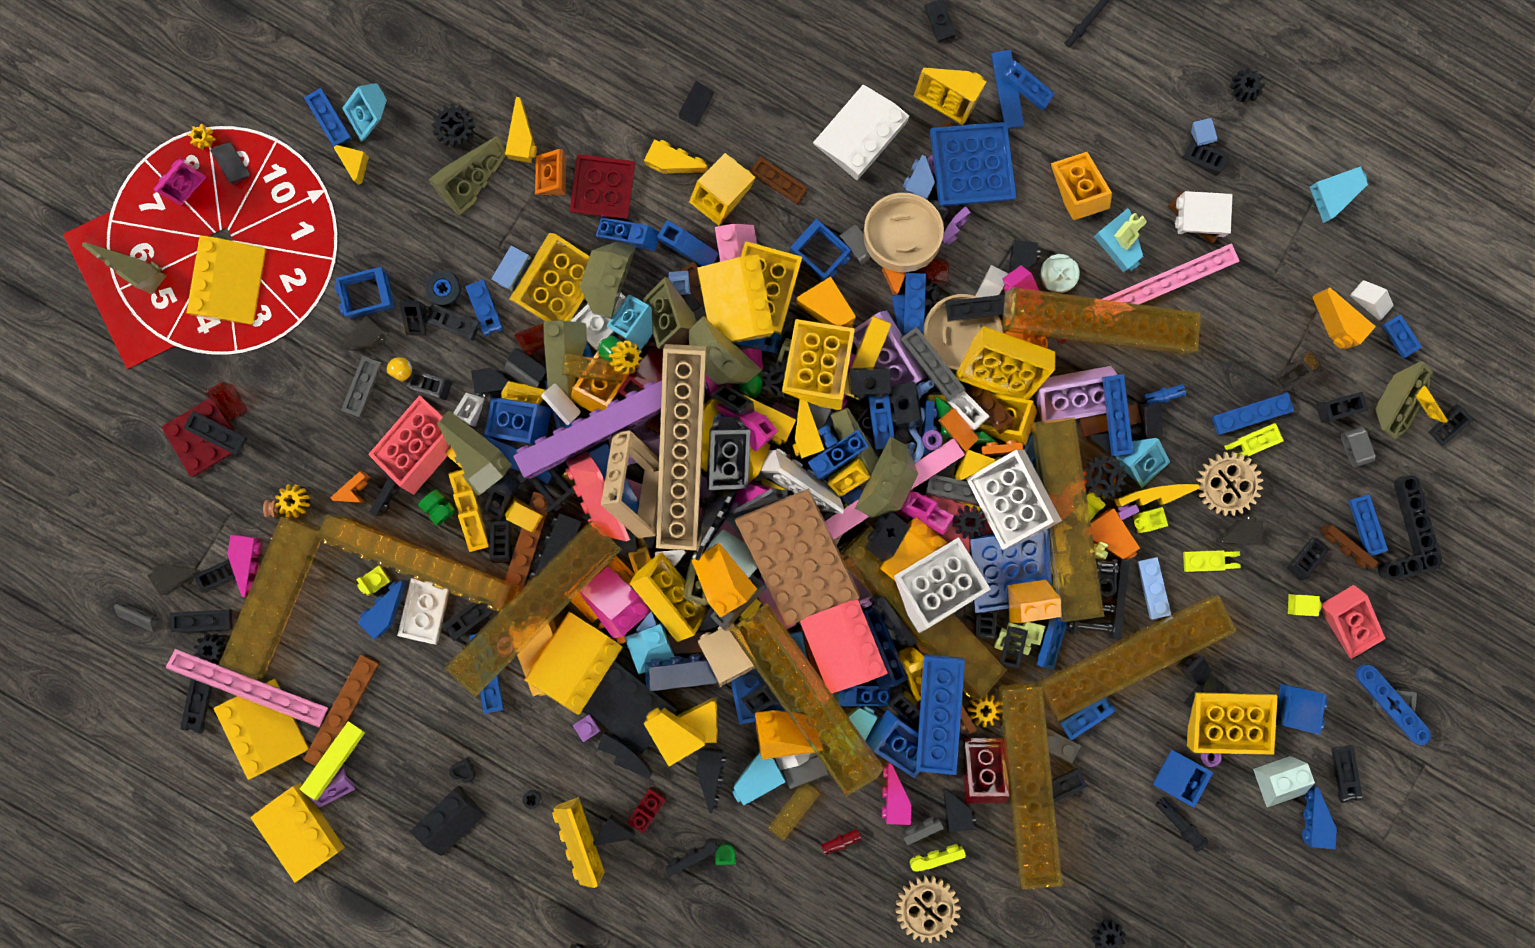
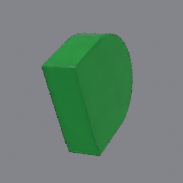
M723 843L717 847L715 853L716 865L736 864L735 849L732 845Z

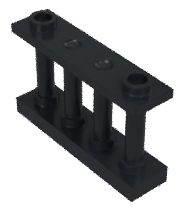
M555 467L547 471L566 492L558 500L537 478L538 475L531 479L524 478L522 473L517 476L522 483L526 481L531 482L551 505L546 509L548 513L559 511L564 506L562 502L575 492L574 488L569 485Z
M1078 555L1077 559L1074 560L1076 577L1072 615L1068 619L1067 628L1074 635H1078V629L1104 631L1109 634V638L1121 640L1129 561L1117 560L1116 592L1113 594L1112 603L1102 604L1081 601L1082 589L1094 591L1093 582L1083 581L1084 570L1094 571V563L1085 562L1086 556ZM1108 584L1101 585L1103 592H1108ZM1080 609L1109 612L1111 614L1110 622L1103 624L1079 621Z

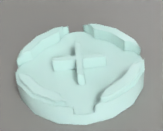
M1064 254L1050 256L1040 268L1042 284L1053 293L1061 294L1068 292L1079 280L1080 271L1078 264Z

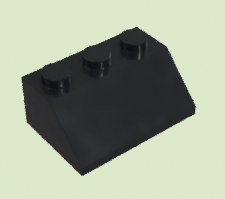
M771 488L724 516L742 536L735 522L736 518L794 494L791 490Z
M458 785L410 833L424 847L442 856L485 813Z

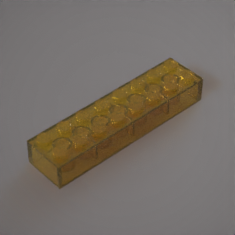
M280 517L219 665L255 680L265 676L325 531L290 517Z

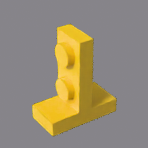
M908 646L898 651V655L908 676L907 680L912 694L918 702L921 700L924 656L913 646Z

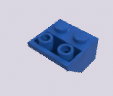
M1171 750L1153 785L1195 808L1213 772Z

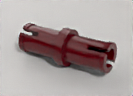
M858 828L844 835H837V838L822 843L821 846L827 856L840 849L845 850L847 846L862 841V837Z

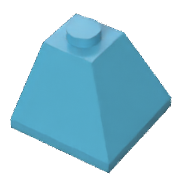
M377 83L358 86L342 108L361 141L367 138L380 121L387 101Z
M629 294L606 326L625 340L630 341L631 344L636 343L637 348L642 349L653 334L652 308Z
M1157 438L1132 441L1133 453L1115 456L1120 461L1119 465L1125 468L1124 471L1140 488H1143L1170 463Z
M662 623L625 637L638 674L645 672V663L651 662V659L670 660V657L674 656Z

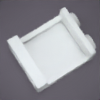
M1185 191L1177 198L1176 208L1179 209V214L1175 221V227L1178 229V234L1185 232L1217 234L1216 237H1225L1231 233L1232 194Z

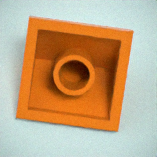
M562 149L536 156V195H566V155Z

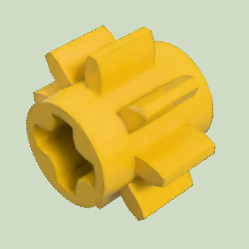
M203 124L196 128L193 126V130L188 134L193 139L190 143L193 146L198 145V148L201 150L204 147L211 148L212 142L216 140L211 135L213 130L210 128L206 129V126Z

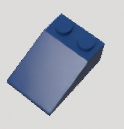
M492 397L484 435L535 445L537 439L547 436L552 408Z
M887 710L869 733L865 743L873 752L911 777L915 778L920 772L916 771L919 732L903 719Z

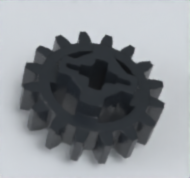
M451 103V108L443 105L444 110L438 109L439 115H433L436 122L431 123V126L435 128L432 132L437 136L439 142L443 141L445 146H448L449 143H451L453 148H455L456 143L463 146L462 141L469 142L468 135H474L471 129L475 128V125L471 123L474 119L471 115L469 116L470 112L467 109L463 111L461 105L457 108L453 103ZM458 115H461L465 121L459 119ZM442 130L448 132L449 137L445 136Z
M777 361L776 367L771 364L769 370H765V376L762 378V382H764L762 389H767L765 395L769 396L771 394V401L777 398L779 404H781L782 400L789 404L790 398L794 401L797 399V397L782 392L783 384L781 380L784 381L788 361H785L784 365Z
M1101 455L1100 460L1097 457H1093L1094 463L1090 461L1086 463L1089 468L1082 469L1086 476H1082L1081 479L1086 480V483L1083 485L1084 487H1090L1088 493L1095 492V497H1099L1102 494L1103 498H1107L1108 494L1111 497L1115 496L1114 491H1122L1119 485H1125L1122 478L1127 476L1121 473L1125 468L1118 466L1119 460L1113 462V456H1109L1106 460L1105 455ZM1103 463L1110 465L1112 469L1106 468ZM1094 469L1095 473L1093 478H1091V474ZM1106 473L1107 477L1105 480H1101L1100 477ZM1096 484H1099V485H1101V486L1103 487V489H1105V490H1101V489L1097 488L1095 485H1096Z

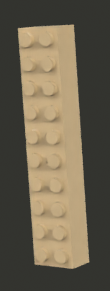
M665 344L663 348L656 548L696 550L707 346Z

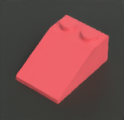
M1355 585L1322 603L1321 609L1325 619L1351 659L1385 639L1368 596Z

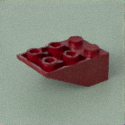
M655 346L639 363L641 367L635 368V372L630 373L617 390L625 398V395L632 391L640 392L644 390L643 386L652 381L655 383L662 381L663 352Z

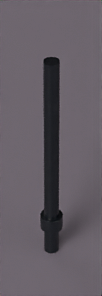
M1100 0L1086 18L1072 30L1073 33L1065 41V46L1070 48L1078 38H1081L1086 33V28L1110 0Z

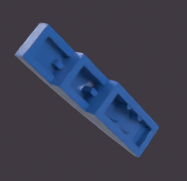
M606 442L588 451L599 468L604 481L610 455V449ZM625 478L621 501L638 515L639 502Z

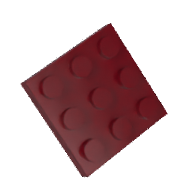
M577 154L569 212L628 220L635 161Z
M210 397L161 426L190 477L197 476L232 455V453L184 429L191 412L196 411L234 431L215 397Z

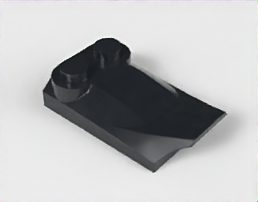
M737 416L716 417L710 429L708 470L705 475L709 490L748 488L750 429Z

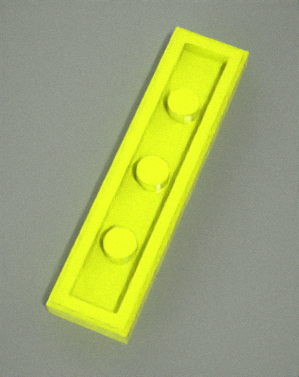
M348 721L300 790L317 801L365 732Z

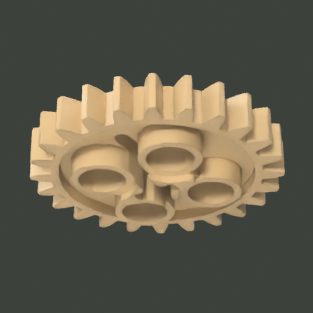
M1224 452L1223 458L1216 454L1215 461L1209 458V466L1202 464L1205 471H1198L1203 475L1202 478H1196L1198 482H1201L1199 490H1202L1198 496L1205 497L1202 503H1209L1208 509L1210 510L1215 507V513L1217 514L1222 509L1224 516L1228 514V511H1230L1231 515L1235 516L1236 510L1243 514V507L1250 510L1249 503L1256 504V501L1253 499L1254 496L1261 497L1257 490L1263 489V487L1258 485L1263 479L1257 478L1261 471H1254L1257 464L1249 465L1252 459L1247 458L1244 460L1243 454H1240L1237 458L1235 452H1232L1230 457L1227 452ZM1235 465V473L1228 475V467ZM1218 470H1221L1225 477L1232 481L1231 484L1241 495L1240 498L1227 486V482L1221 477ZM1214 477H1219V485L1212 487L1211 480ZM1242 481L1248 482V487L1245 490L1239 489ZM1226 493H1231L1232 495L1229 502L1223 501V495Z
M924 875L923 881L916 877L917 883L915 884L910 880L909 884L911 887L903 886L905 893H898L902 900H896V904L900 907L896 908L895 911L901 914L897 917V920L903 921L900 925L901 928L907 927V935L913 932L912 937L914 940L920 936L921 942L925 940V937L928 938L929 943L932 942V937L940 941L939 935L941 934L947 938L945 931L953 932L951 924L957 926L958 924L954 918H960L959 913L955 912L961 909L960 905L955 904L959 901L958 897H953L956 892L954 889L949 890V883L943 886L942 879L936 882L935 876H932L930 881H928L926 875ZM925 891L932 892L931 897L928 899L922 898V894ZM914 897H918L926 907H931L933 913L942 920L938 921L928 910L925 911L923 905L916 901ZM939 905H947L946 910L938 912L937 908ZM912 906L919 907L918 912L915 914L909 913V909ZM928 919L934 921L931 927H925L924 922Z

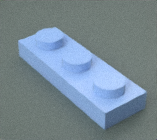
M1158 557L1137 561L1150 619L1170 616V607Z

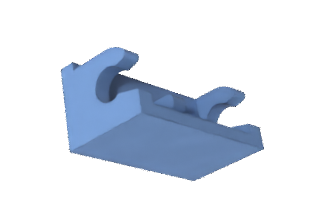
M510 246L494 273L492 280L509 291L514 292L533 258L519 249Z

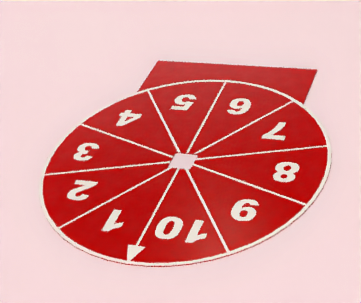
M234 126L207 127L213 130L211 135L216 140L212 142L211 148L204 147L203 150L199 149L198 145L193 146L190 143L193 140L188 136L191 131L183 133L159 145L135 166L121 186L110 212L63 234L126 369L174 346L197 353L229 355L255 350L285 336L310 314L318 304L330 281L337 254L338 232L336 217L329 194L320 177L299 153L272 136L248 128ZM231 142L251 176L234 186L226 178L210 149ZM182 157L202 172L206 178L180 206L153 189L159 183L160 177L167 174L172 164ZM227 228L233 241L266 248L254 325L196 317L187 313L200 235L210 237L212 234ZM86 242L143 260L147 263L153 261L162 267L161 272L167 276L153 294L148 293L127 282L114 269L104 264L105 261L94 256L82 244Z

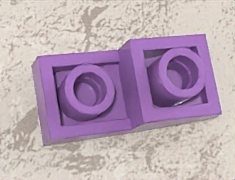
M964 207L952 219L943 234L941 246L946 243L950 245L958 238L956 235L960 230L956 225L961 227L968 221L967 217L971 212L967 207Z

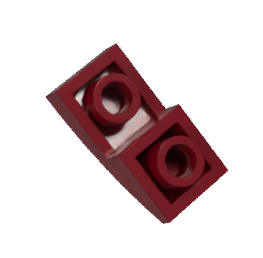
M650 786L627 823L644 834L667 797Z

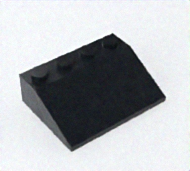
M616 659L583 709L642 755L653 741L644 725L648 713L656 708H659V710L665 708L674 714L678 707L657 690L650 691L643 679Z

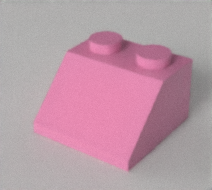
M730 224L715 227L720 262L741 257L745 241L757 244L754 225Z

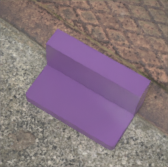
M345 764L341 766L317 801L309 797L317 806L322 807L355 790L354 783L346 776Z

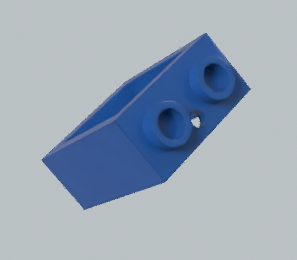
M817 219L790 247V252L801 256V262L822 281L829 277L833 278L838 273L836 269L840 264L844 266L851 258L849 256L851 249ZM817 232L842 252L841 256L825 273L800 252Z
M378 267L335 278V292L337 296H340L341 300L339 309L345 317L353 319L395 308L387 271L384 268ZM376 278L382 303L353 311L347 285Z

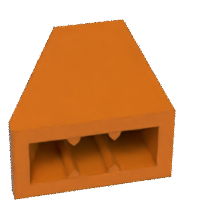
M1114 508L1108 509L1091 520L1086 526H1082L1077 530L1080 535L1095 544H1098L1099 541L1108 544L1105 550L1118 559L1126 558V560H1129L1137 554L1135 551L1140 549Z

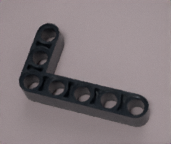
M1400 476L1395 480L1394 488L1413 554L1386 561L1379 565V575L1384 579L1398 580L1438 569L1442 564L1441 553L1421 483L1416 476ZM1406 480L1409 482L1408 489L1405 487ZM1412 499L1415 502V506L1413 508L1410 505ZM1417 518L1420 520L1419 527L1416 525ZM1423 537H1424L1425 540H1426V543H1425L1424 546H1423L1422 543H1421V540H1422ZM1428 556L1431 558V563L1429 565L1427 564ZM1409 561L1412 563L1411 570L1408 569ZM1390 566L1393 568L1392 575L1389 574Z

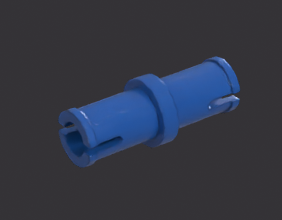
M1183 384L1167 389L1163 387L1159 391L1144 394V400H1147L1145 404L1153 402L1167 403L1171 399L1186 396V390H1183L1185 387Z

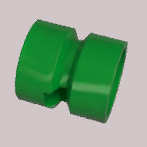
M438 489L429 493L418 504L425 514H430L429 519L435 526L444 523L456 511L450 502L444 501L445 497Z

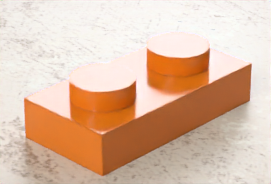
M1017 440L1007 441L1004 445L991 442L982 447V455L987 457L1005 456L1015 450H1023V445L1018 443Z

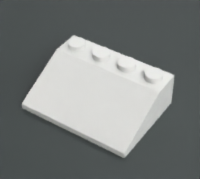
M862 85L813 144L854 179L858 180L905 126L909 115L895 103L867 86Z
M782 450L768 451L760 470L761 474L784 489L791 490L793 494L809 488L821 512L843 514L844 507L841 499L827 484L828 481L819 480L813 471H806L802 468L800 462L788 459L786 457L787 454Z
M1015 450L966 479L1002 550L1062 521L1025 450Z
M959 537L894 576L907 614L918 633L928 629L991 590Z

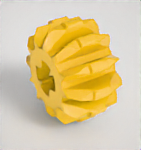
M630 341L617 342V347L611 348L613 354L608 356L613 358L610 365L615 366L614 371L628 374V372L634 373L635 368L641 367L638 361L643 360L642 357H639L642 351L637 349L636 343L631 344Z
M286 485V490L282 488L279 490L281 496L276 495L275 498L279 499L280 502L276 503L275 506L281 507L279 510L280 514L285 513L286 517H291L292 515L299 517L300 513H306L304 506H310L309 503H306L310 496L304 495L306 489H300L299 485H294L293 487ZM291 498L295 500V504L290 502Z
M983 693L982 699L978 694L975 695L977 702L970 700L974 707L967 708L969 712H974L969 716L970 719H975L974 723L976 725H979L982 721V726L986 727L988 721L993 726L994 722L992 719H1000L996 713H1002V709L996 708L1000 705V702H994L995 696L993 695L988 698L987 693ZM986 705L989 711H986L984 715L980 710L984 709Z

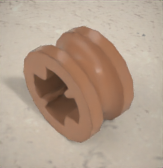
M265 500L263 505L265 517H270V515L272 517L278 516L279 507L275 506L278 503L277 500L272 502Z

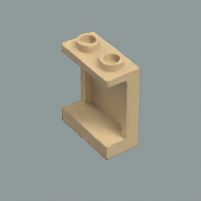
M734 623L726 631L719 626L718 631L712 634L707 632L700 637L698 645L702 649L720 687L756 668Z

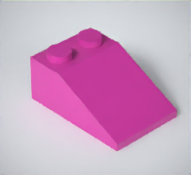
M181 157L172 164L167 174L160 177L159 183L153 190L181 206L203 182L206 176L189 161Z
M608 566L578 590L613 638L624 636L651 612L642 598Z

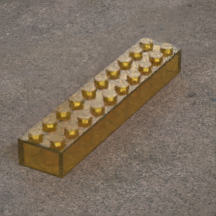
M1013 287L1005 292L1002 331L1189 355L1198 352L1201 313Z
M1075 417L1035 422L1031 424L1038 476L1062 520L1049 528L1050 555L1055 592L1061 598V617H1059V620L1067 622L1104 617Z
M326 514L317 537L323 539L325 544L340 546L341 550L348 553H360V558L369 561L371 559L378 560V565L386 568H396V572L404 575H415L414 579L421 582H433L432 586L442 590L444 588L451 589L450 593L456 596H469V601L477 604L486 603L488 608L494 611H504L507 603L516 597L519 589L518 585L340 515Z
M589 521L445 665V670L469 693L476 697L622 549L594 521Z
M870 526L862 530L840 553L846 567L872 595L875 594L885 598L917 642L929 655L965 658L963 691L972 700L983 699L1007 670L954 613L918 633L907 614L896 581L880 569L883 562L865 548L869 541L867 537L874 529Z
M1211 594L1036 683L1053 717L1060 721L1237 632L1219 595Z
M768 603L732 627L729 631L843 793L848 796L877 779L885 768Z
M1039 682L999 686L1018 882L1022 890L1062 886L1042 686Z

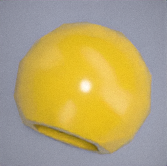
M396 357L388 363L387 373L399 381H405L411 376L412 366L407 359Z

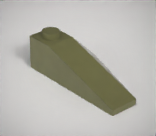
M496 136L442 168L429 181L438 195L460 215L477 200L476 196L482 187L485 188L487 185L486 181L505 158L506 149Z
M86 242L82 244L94 256L105 261L104 264L114 269L127 282L148 293L153 294L167 276L161 272L162 267L153 261L147 263L143 260Z
M544 321L548 388L556 383L570 399L578 369L582 362L584 349L587 345L586 323Z
M845 408L832 413L831 418L838 442L859 429L868 443L869 447L847 464L859 457L871 476L879 458L850 410ZM868 480L859 485L862 491L864 490Z
M447 411L437 423L447 444L452 446L456 457H454L456 463L460 462L464 471L462 475L465 481L477 495L482 494L500 480L512 466L497 447L451 411Z

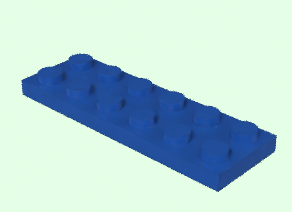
M924 654L916 771L956 775L965 658Z

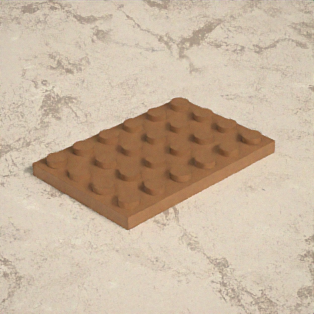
M809 488L735 519L786 626L802 621L810 615L860 598L857 587Z

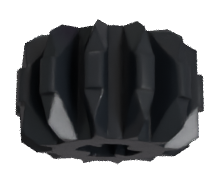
M1250 68L1246 69L1245 72L1240 70L1237 75L1232 77L1233 83L1230 84L1229 88L1234 89L1231 95H1237V101L1243 99L1244 103H1247L1249 100L1255 101L1257 96L1263 93L1261 89L1265 84L1260 82L1263 76H1257L1258 70L1253 73Z
M966 505L964 506L965 513L962 509L957 510L960 517L953 515L954 519L958 520V523H953L952 526H959L955 533L960 534L963 531V539H966L968 533L971 539L975 537L974 532L976 535L981 536L979 528L986 529V526L981 525V522H985L987 519H980L983 511L981 510L976 513V506H973L970 512L969 506ZM972 518L974 520L972 524L974 525L966 526L965 523L967 521H965V519Z
M217 633L212 635L205 634L204 638L197 640L199 645L193 647L198 650V653H195L193 656H199L200 659L219 665V662H225L224 655L230 653L225 650V647H228L230 644H223L225 637L219 638Z
M1103 919V925L1096 923L1098 929H1092L1091 931L1095 935L1091 938L1092 942L1096 943L1095 948H1120V944L1125 945L1126 943L1122 939L1126 936V933L1121 931L1123 927L1120 924L1116 925L1114 920L1108 923L1106 919ZM1108 934L1111 936L1109 940L1106 938Z

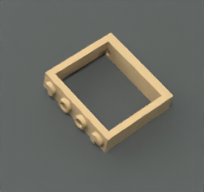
M632 431L613 433L601 506L636 537L656 536L659 471L657 470H659V458ZM629 455L645 470L638 515L621 501Z

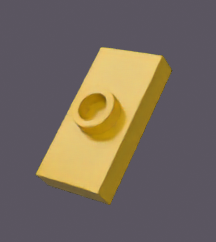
M508 381L502 391L501 398L540 405L543 401L542 394L546 390Z

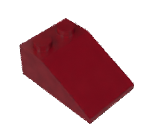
M964 738V790L966 803H1005L1009 798L1004 738Z

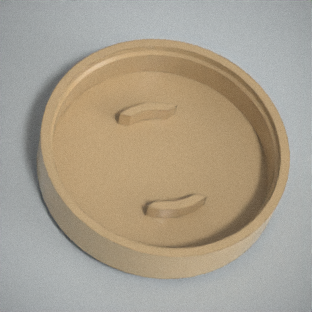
M895 193L882 198L870 209L865 220L863 237L869 255L879 265L896 272H911L925 267L935 258L942 243L944 227L938 210L928 200L911 193Z
M968 294L952 295L939 301L928 313L924 323V333H922L952 373L955 374L974 337L983 326L1003 333L999 316L947 322L945 302L978 298Z

